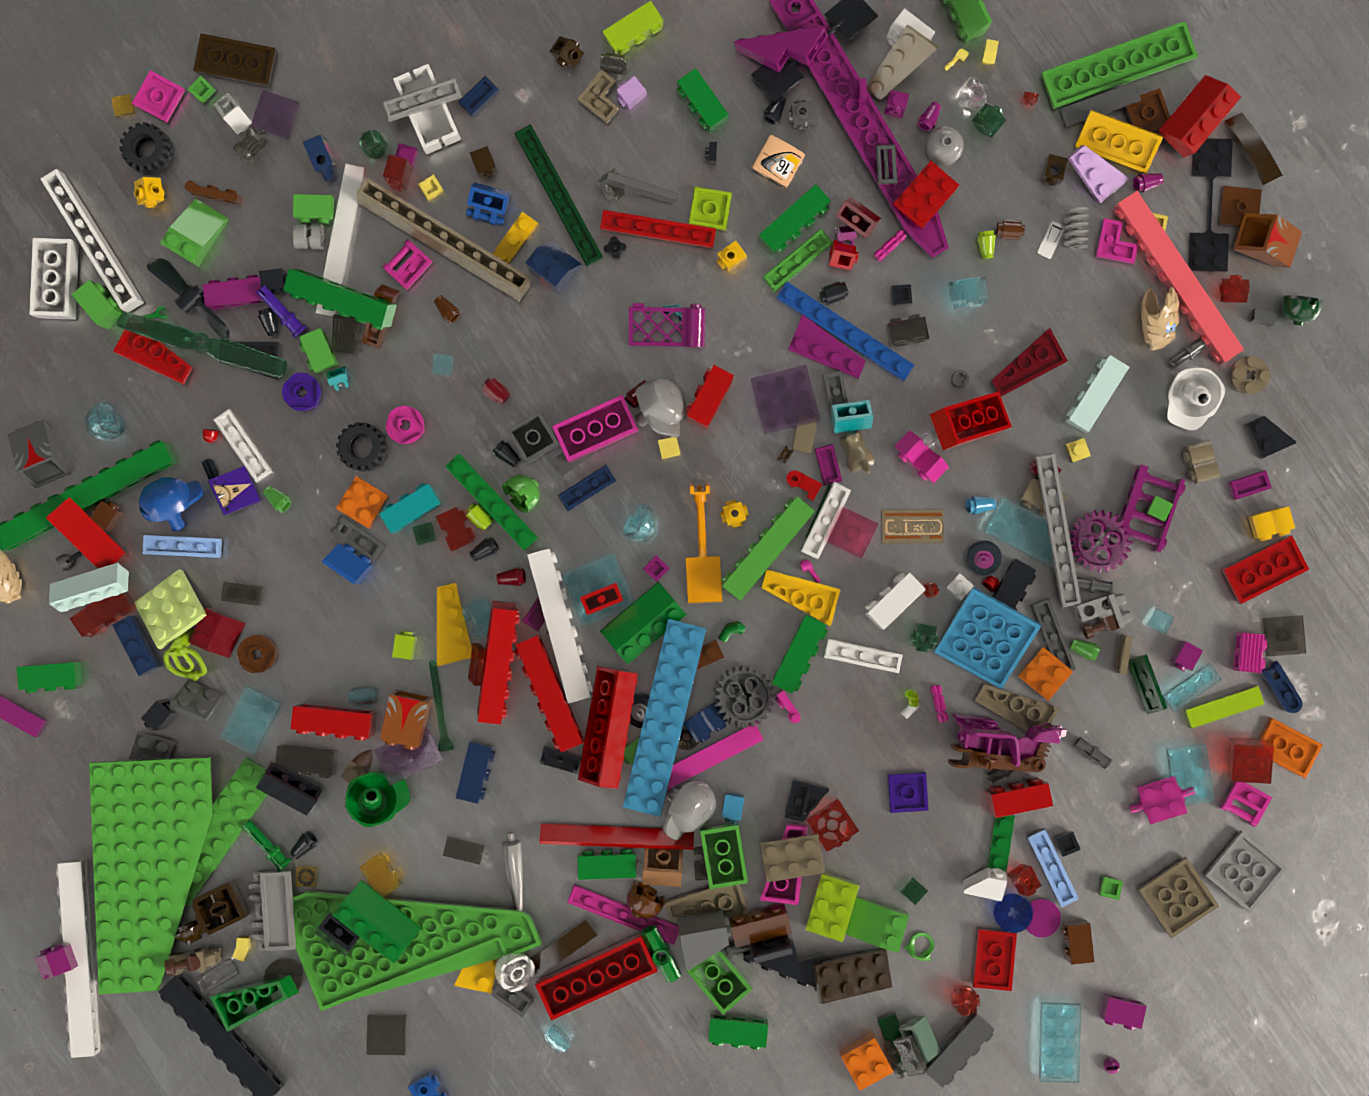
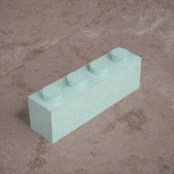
M1111 355L1100 359L1096 366L1098 368L1095 374L1092 373L1086 382L1088 384L1085 391L1083 389L1076 397L1078 402L1075 407L1071 406L1066 413L1068 418L1065 422L1084 434L1090 431L1129 369V366Z
M115 563L50 584L49 604L59 612H65L69 609L127 592L129 571L119 563Z

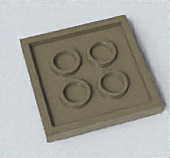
M1186 857L1138 888V891L1170 938L1175 937L1219 907Z

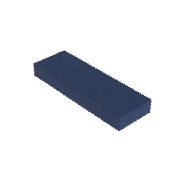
M607 465L560 493L558 497L569 512L616 482V479Z

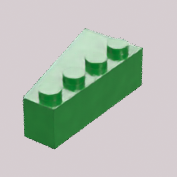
M291 975L223 990L211 996L210 999L228 1032L299 993Z

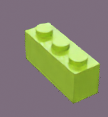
M649 1L603 30V37L615 56L618 54L623 55L635 43L637 45L642 43L649 34L658 33L662 29L663 18L652 1Z

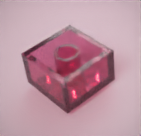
M843 507L826 543L862 559L878 523Z

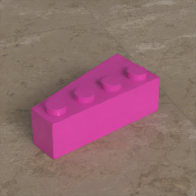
M789 822L782 839L807 835L808 825ZM802 877L772 882L766 881L760 900L798 905L800 902Z

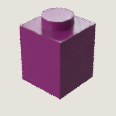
M1181 641L1170 661L1175 663V668L1183 672L1185 670L1193 671L1203 650L1187 641Z

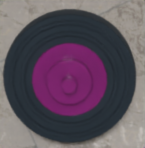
M983 540L974 543L967 553L968 566L979 575L994 573L1002 562V554L999 547L990 541Z

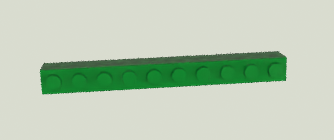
M154 441L149 444V448L145 450L140 449L132 453V457L116 461L115 466L99 470L98 475L82 479L81 484L65 488L64 493L48 497L47 502L34 504L28 512L15 514L13 516L14 519L9 522L7 520L0 522L1 551L9 552L55 528L46 517L68 497L85 512L93 508L98 502L106 501L178 463L168 442Z

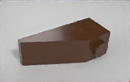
M381 284L375 290L374 296L396 304L400 291ZM366 322L361 342L379 349L388 327H383V330L371 327L372 324Z

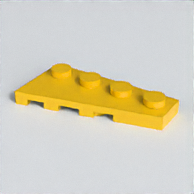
M766 570L761 586L762 589L831 626L841 589L771 570Z

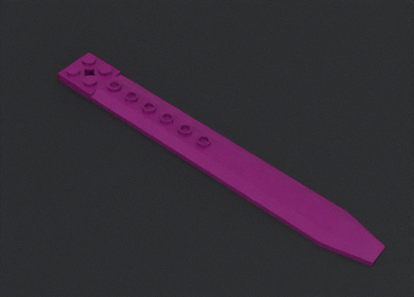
M769 0L772 9L786 32L794 31L798 28H812L816 25L824 26L826 32L830 30L814 0ZM792 4H794L795 6H798V5H799V6H800V8L798 9L799 12H795V11L792 12V11H791V9H792V6H791V5H792ZM832 33L826 38L807 67L876 183L875 147L877 145H895L897 184H881L878 187L904 231L933 258L949 249L939 213L937 212L921 230L893 206V203L917 177V174L868 91L866 102H858L857 82L859 76ZM888 149L889 179H892L891 149ZM880 150L882 179H885L883 150Z

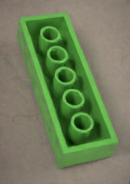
M798 496L795 499L791 497L783 506L786 510L782 514H776L771 520L773 525L770 529L766 527L758 536L761 538L757 544L753 542L746 550L749 554L745 559L740 557L734 565L736 567L732 574L728 572L721 580L724 582L722 587L739 601H741L815 512Z

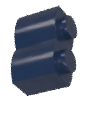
M715 701L684 722L685 727L696 743L698 741L701 743L705 742L711 737V732L714 730L719 732L727 726L725 723L728 720H722L724 714H717L720 708L714 707Z

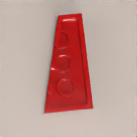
M132 318L113 350L115 354L182 385L185 384L193 369Z

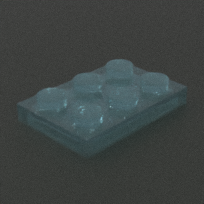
M246 686L219 738L255 755L282 703Z
M1206 744L1166 749L1170 777L1175 776L1182 790L1193 786L1194 790L1192 791L1196 792L1194 795L1185 797V805L1214 802Z

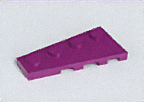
M802 314L788 351L859 379L866 361Z

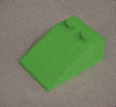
M195 198L170 226L160 244L199 267L229 219Z
M856 897L846 935L899 953L909 914L907 911Z
M721 950L691 970H687V973L723 1015L753 989L752 984Z

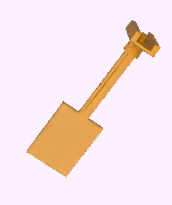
M705 482V488H702L701 485H698V488H694V483H690V494H694V502L697 504L699 556L686 557L688 603L722 602L720 556H707L704 502L706 501V494L710 493L709 482Z

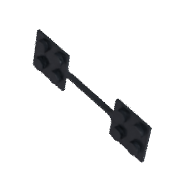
M841 0L824 14L833 24V27L827 31V35L829 36L833 32L839 31L848 41L878 17V14L864 0ZM788 59L780 72L762 65L751 74L754 80L774 101L778 100L804 78L802 73L796 68L798 61L795 59Z
M1207 138L1193 154L1192 176L1207 177L1209 179L1208 230L1205 233H1190L1188 266L1191 271L1228 272L1229 233H1214L1211 229L1213 180L1216 177H1231L1233 139Z

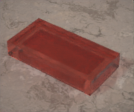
M473 643L468 680L474 686H481L486 649L480 643Z

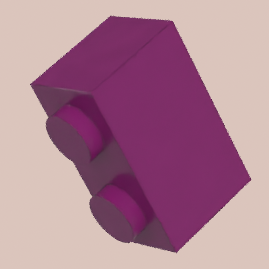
M1104 994L1100 1017L1108 1025L1116 1026V1024H1121L1129 1030H1135V1028L1142 1029L1147 1006L1140 1001Z

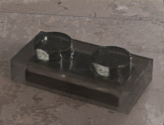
M223 582L221 601L261 606L263 587Z

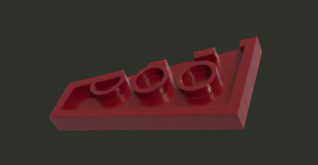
M1051 328L1046 330L991 380L995 391H999L1001 397L1068 362Z

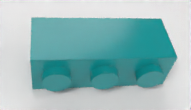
M422 483L415 488L416 491L410 495L406 493L398 498L399 502L396 504L390 503L382 508L383 512L379 513L391 534L397 533L443 504L431 484L425 485V483Z

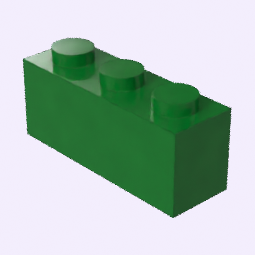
M696 68L677 81L678 88L676 90L681 98H686L688 108L693 114L696 113L700 118L698 121L703 129L707 128L711 132L728 120L729 114Z
M81 662L16 667L18 690H25V693L38 692V688H44L45 692L57 691V687L63 686L64 690L76 689V685H82Z
M605 849L601 850V853H593V850H583L582 854L577 856L578 880L636 878L637 876L636 852H632V849H620V852Z
M710 1014L708 1042H712V1045L722 1046L724 1043L731 1044L735 1048H742V1045L750 1046L754 1050H761L762 1047L766 1048L768 1020Z

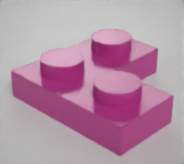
M1104 218L1095 257L1134 264L1138 244L1119 241L1123 222Z

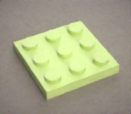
M180 569L134 602L156 647L159 649H163L207 616L186 575Z

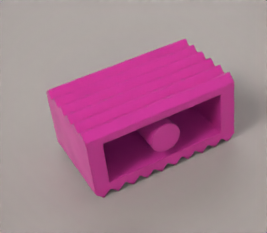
M1236 633L1233 670L1261 673L1262 669L1265 668V658H1263V650L1267 648V639H1264L1265 635Z

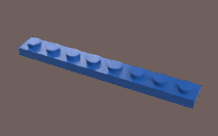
M786 282L776 299L799 314H803L820 328L901 381H905L915 366L789 282Z

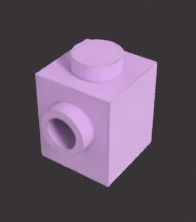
M635 76L629 81L624 80L617 87V101L622 107L626 106L629 110L647 96L646 89Z

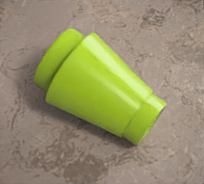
M994 230L978 232L979 237H977L982 259L994 258L996 239Z

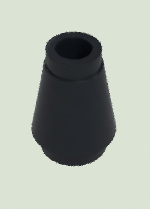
M783 96L776 101L772 100L763 111L764 115L762 118L765 122L775 125L780 121L786 99Z
M270 307L259 310L258 318L267 335L279 334L277 315Z
M503 440L492 450L497 458L513 468L521 460L508 442L505 443Z
M486 537L469 553L476 562L496 554L499 546L493 537Z
M310 831L302 833L290 851L291 856L299 859L315 848L318 842L317 837Z

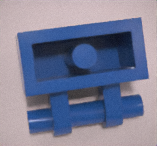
M474 182L470 188L467 205L473 206L475 209L467 208L466 215L473 217L474 220L488 221L492 225H503L505 218L499 217L498 214L505 215L507 212L511 192ZM481 209L491 211L492 213L488 214L481 212Z

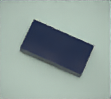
M485 75L458 103L472 117L499 92V89Z

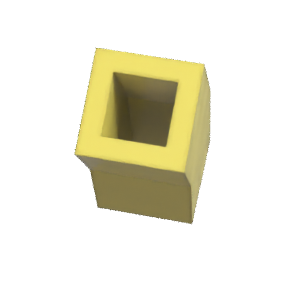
M986 40L982 64L994 65L999 41Z
M251 936L237 937L233 958L242 962L246 960L251 949Z

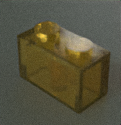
M381 851L359 868L374 890L385 897L403 883L401 880L403 877L397 869H393L389 856Z

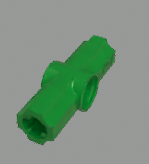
M656 925L647 926L641 931V935L652 954L653 962L658 965L666 983H672L681 977V971ZM664 952L665 955L660 956L657 953Z

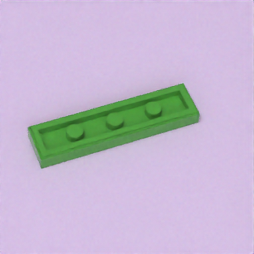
M819 229L762 278L776 292L830 247L833 242L822 229Z

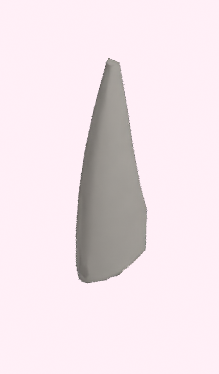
M514 832L506 833L507 842H502L506 875L515 909L522 910L523 856L521 840L515 841Z

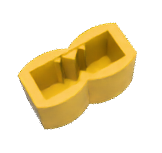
M1289 506L1248 516L1254 539L1260 538V541L1272 539V535L1277 533L1279 536L1290 534V530L1295 529Z

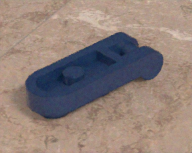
M1275 661L1269 668L1262 669L1261 676L1267 682L1284 711L1288 713L1299 712L1303 705L1302 699L1279 662ZM1276 672L1279 677L1273 679L1271 675Z

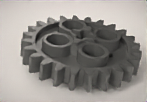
M744 665L740 666V670L737 666L733 667V672L730 669L727 670V676L722 674L720 676L722 681H716L719 688L713 689V691L718 693V695L713 697V699L718 700L714 707H720L717 714L723 713L722 720L729 718L728 724L731 725L735 722L736 728L740 727L741 723L743 729L747 728L748 724L750 727H754L755 722L761 724V718H768L765 713L772 712L768 706L774 705L770 699L775 697V695L769 692L774 688L767 686L770 680L764 681L765 674L759 676V669L752 672V666L748 667L747 670ZM748 680L753 684L752 690L746 685ZM730 685L735 688V695L729 692ZM741 695H746L747 698L742 699ZM753 699H756L758 701V708H755L752 705ZM735 704L741 707L740 714L735 711Z

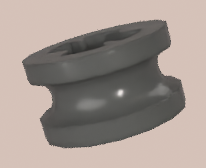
M964 370L956 371L951 376V383L957 388L966 386L970 380L969 374ZM959 374H962L961 377H965V380L962 381V384H959V381L956 382V378L959 376Z

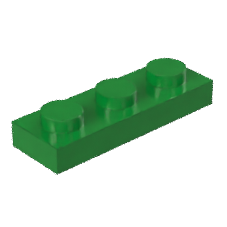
M1014 815L994 817L986 868H999L1007 872L1015 821Z

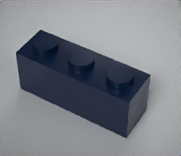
M136 615L128 616L112 624L138 676L147 675L162 667Z
M472 740L469 742L456 799L476 804L481 799L484 800L486 788H483L484 783L489 781L491 770L488 769L489 763L494 761L496 751H493V745Z

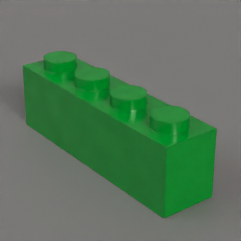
M815 184L759 234L758 239L772 255L776 252L780 254L787 248L786 243L791 239L795 241L802 234L800 231L805 226L808 229L816 222L815 217L819 214L823 216L830 209L831 200Z
M806 614L804 615L771 681L773 685L791 694L799 690L802 684L800 678L802 674H807L811 666L808 662L811 656H816L819 650L817 644L820 639L823 640L828 632L825 629L826 624Z

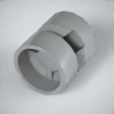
M295 224L293 228L295 249H307L310 246L311 249L323 250L325 245L324 226L322 224H311L308 227L307 224Z

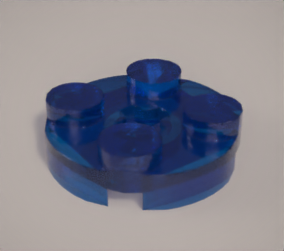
M1017 893L1004 895L1002 901H998L994 909V917L997 924L1002 930L1011 933L1024 931L1031 924L1034 915L1030 901ZM1010 908L1019 911V914L1016 915L1017 918L1009 916Z

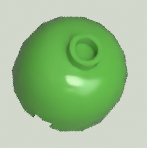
M519 474L509 478L502 484L505 495L510 494L512 497L510 502L521 512L525 513L527 511L528 513L537 505L540 493L538 489L539 484L534 478Z

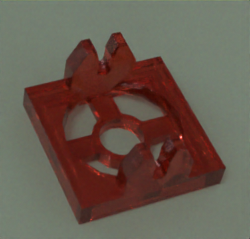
M838 798L806 819L814 833H818L819 840L827 852L835 847L842 846L843 842H848L851 836L859 832ZM831 811H837L842 815L838 818L830 817L829 813ZM824 817L826 820L825 826L819 830L818 822ZM831 819L836 820L838 823V827L835 830L827 828V823ZM846 820L847 829L845 834L842 835L839 830L840 823ZM827 832L835 833L838 839H827L823 835Z

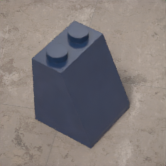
M553 241L537 247L525 262L529 272L557 294H560L582 266L579 261Z

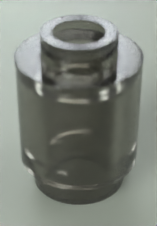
M608 52L601 54L600 69L604 70V72L623 74V71H627L628 59H625V55Z

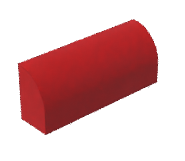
M70 497L65 499L46 517L97 569L114 564L126 553Z

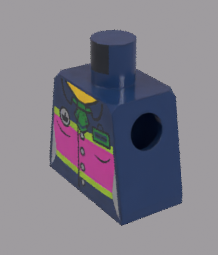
M318 135L303 141L314 170L317 173H322L325 182L335 179L332 168L336 167V163L325 137ZM325 157V163L321 164L320 160Z

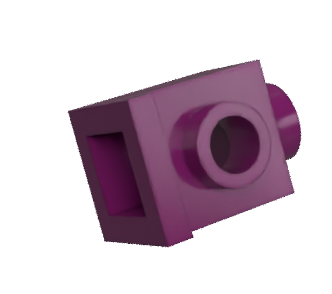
M890 90L884 115L903 118L909 94Z

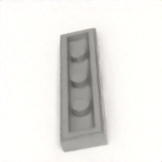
M452 78L382 103L388 121L391 122L462 98L456 78Z

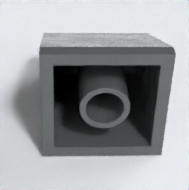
M723 909L677 917L686 971L691 970L729 945L728 937L732 935L729 918L724 916Z

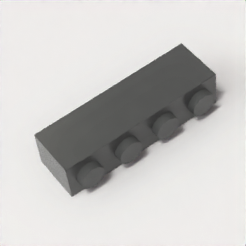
M974 1010L940 1047L941 1052L923 1066L925 1072L942 1088L945 1085H949L953 1081L956 1072L963 1070L967 1065V1060L980 1051V1046L984 1041L988 1042L992 1038L993 1027Z

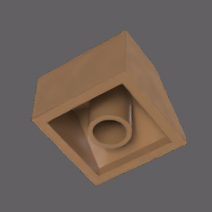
M645 848L642 885L681 887L683 850Z

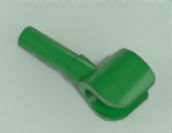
M160 306L156 312L143 315L141 319L147 320L157 317L167 319L168 315H159L160 311L166 310V308Z

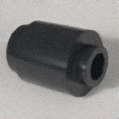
M839 281L821 287L822 291L819 292L822 303L825 302L827 305L845 300V297L849 296L846 283H840Z

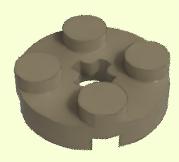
M1256 356L1243 357L1237 360L1230 370L1231 385L1237 392L1242 394L1259 393L1267 386L1271 378L1266 363ZM1247 370L1253 372V380L1251 378L1246 379Z

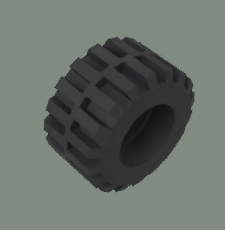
M143 122V125L136 123L134 128L132 126L128 127L129 131L127 133L124 131L122 135L125 137L124 139L120 138L122 146H119V150L123 153L121 154L122 158L130 167L144 175L147 173L154 175L155 171L159 174L162 172V168H168L166 164L172 162L170 155H174V151L171 149L173 144L169 141L171 139L159 127ZM147 140H154V152L149 157L140 158L138 154L140 145Z
M355 422L354 425L350 424L347 429H343L341 436L338 435L337 439L339 442L336 443L338 451L336 452L340 456L342 463H345L347 467L365 472L367 470L371 471L375 467L378 468L380 462H384V456L388 452L386 450L388 443L385 441V435L375 426L365 422ZM360 436H367L372 442V450L364 458H357L352 451L353 442Z

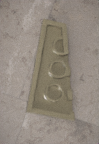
M906 25L867 85V91L881 100L936 51L939 46L910 25Z
M985 684L982 685L974 699L980 705L1025 732L1033 726L1046 723L1051 724L1060 709L1059 707Z

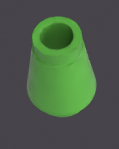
M268 486L263 491V495L276 511L283 513L292 504L289 496L272 486Z
M1074 638L1070 649L1088 661H1095L1101 647L1097 646V643Z

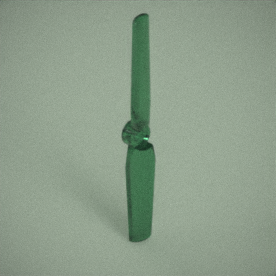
M127 312L121 314L117 321L119 328L176 348L194 349L198 353H207L219 363L276 378H282L286 372V360L228 339L209 338L204 332L193 333L187 328ZM202 339H203L204 342H205V344H201L200 347H199V345L197 344V342H198V341L201 342Z

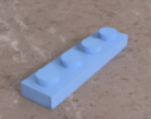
M143 536V554L221 558L222 539Z
M1043 828L1027 836L1060 907L1078 900L1079 898L1046 830Z

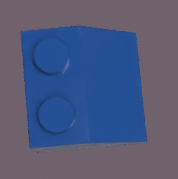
M347 543L344 545L338 544L323 559L322 563L352 584H361L374 566L369 563L371 559L364 554L359 556L354 552L355 548Z

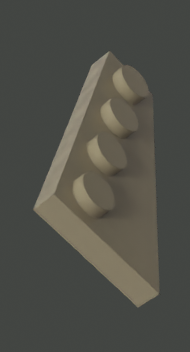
M740 885L716 889L705 887L666 900L665 904L670 921H678L677 917L723 909L725 916L749 913Z

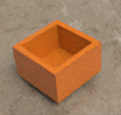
M873 1032L839 1050L840 1056L859 1091L893 1073V1069Z

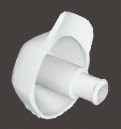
M1198 366L1179 371L1168 391L1167 419L1172 424L1187 430H1197L1208 417L1216 413L1225 394V387L1217 374H1214L1211 369Z

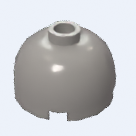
M948 126L936 128L930 133L925 143L927 157L939 166H948L955 163L960 158L964 147L962 135L958 130Z

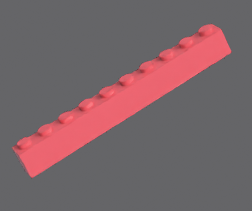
M1134 192L1116 204L1114 209L1117 218L1123 220L1126 225V231L1130 236L1133 235L1137 241L1138 249L1147 256L1148 264L1156 269L1159 280L1168 287V293L1170 287L1174 288L1179 300V310L1182 314L1187 315L1191 328L1194 331L1197 330L1201 336L1200 339L1205 342L1206 347L1211 351L1212 359L1221 365L1242 352L1244 348L1139 192Z

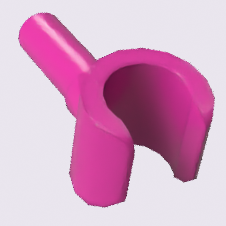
M809 560L799 562L803 572L809 570L816 583L821 581Z

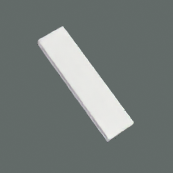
M230 409L213 419L256 483L273 473Z
M833 482L801 552L817 560L819 559L851 492L850 489Z
M827 639L823 657L899 673L903 654Z

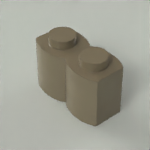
M1210 440L1184 447L1183 458L1189 464L1188 476L1191 481L1193 480L1194 484L1220 477Z

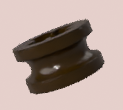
M786 445L777 460H782L785 465L794 450H789Z

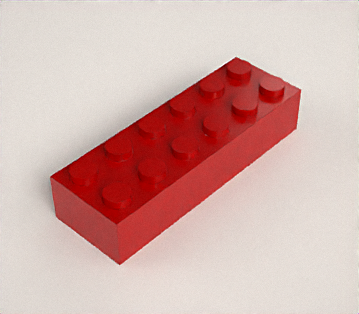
M492 600L477 707V720L481 723L501 725L502 719L506 718L507 707L504 700H508L509 684H507V681H511L512 676L511 665L509 664L514 661L515 651L512 643L516 644L517 632L515 624H519L520 618L519 609H516L515 603Z
M537 635L516 644V649H514L518 660L522 659L524 664L522 671L526 678H530L532 683L529 685L533 696L537 695L538 709L541 714L544 713L546 716V721L544 722L549 732L552 731L554 735L552 741L556 750L560 749V752H564L582 744L584 737L567 701L541 636Z
M597 666L578 774L579 781L597 787L618 789L638 673Z
M640 932L538 979L535 986L552 1021L656 973L658 966L653 962L652 954Z

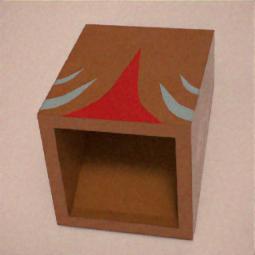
M1245 213L1233 249L1273 267L1291 268L1302 231L1278 214Z
M398 689L390 693L380 740L392 746H396V743L404 745V748L410 750L418 748L422 743L433 697Z

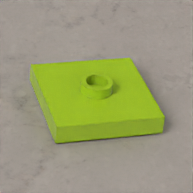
M695 186L688 224L726 231L732 192Z

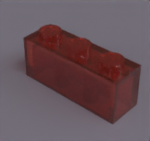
M124 592L117 596L92 602L69 619L82 638H93L100 633L102 627H109L114 624L118 616H125L132 611L131 608L135 604L128 592Z

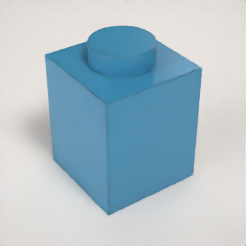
M725 793L721 817L725 818L726 822L734 823L736 820L741 821L744 796Z

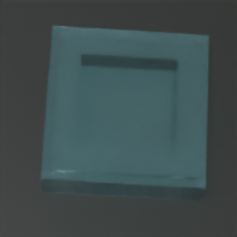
M434 354L432 373L452 376L454 356Z
M1156 608L1147 625L1166 634L1175 617Z

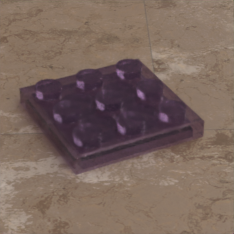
M806 365L750 378L764 435L820 421Z

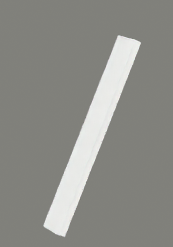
M349 164L345 165L323 278L339 284H343L359 204L357 203L356 192L363 184L365 174L364 167ZM317 304L316 314L336 318V310L328 311L322 308L323 305Z

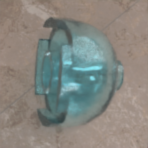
M99 402L88 411L85 417L88 433L100 441L113 440L125 431L123 418L120 414L116 415L113 411L116 408L107 402Z
M640 504L635 508L638 511L633 517L631 514L623 531L626 534L624 535L625 538L636 543L647 542L651 538H655L659 532V519L655 511L645 504Z

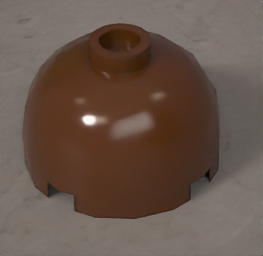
M635 881L628 891L626 901L633 916L637 918H652L660 913L666 904V900L663 896L659 898L656 895L658 891L650 885H642V882L636 884Z

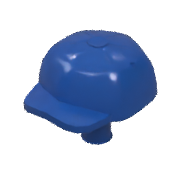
M160 478L143 488L139 497L140 513L144 519L149 521H168L172 531H180L186 526L181 514L189 505L202 497V487L196 480L185 483L178 478Z

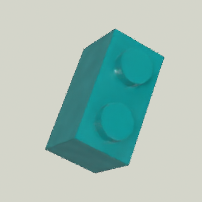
M870 400L832 405L830 418L834 433L872 428L873 412Z

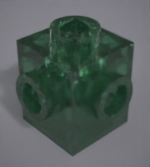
M985 103L971 121L979 133L992 138L1006 122V119L1000 107Z
M915 623V629L911 630L909 641L912 642L911 646H916V650L927 652L928 649L933 650V646H937L938 643L937 627ZM923 635L926 636L925 641H922Z

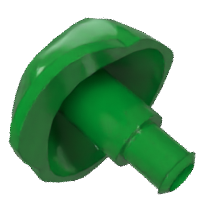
M376 771L361 775L350 781L345 795V807L351 819L369 828L390 821L396 813L410 803L411 797L406 781L400 773H380Z

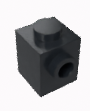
M279 268L259 271L261 288L263 285H266L274 295L283 294L287 277L285 270Z

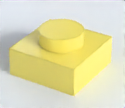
M1084 438L1065 445L1071 463L1091 456Z

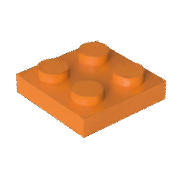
M355 476L336 509L370 529L389 496L358 476Z
M1042 647L1018 677L1049 701L1073 673V670L1046 648Z

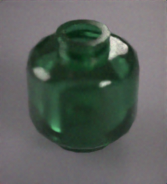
M377 130L365 131L359 141L361 149L368 158L380 159L386 154L387 142Z

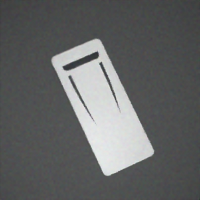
M1051 221L1038 249V254L1048 259L1052 258L1064 232V225Z

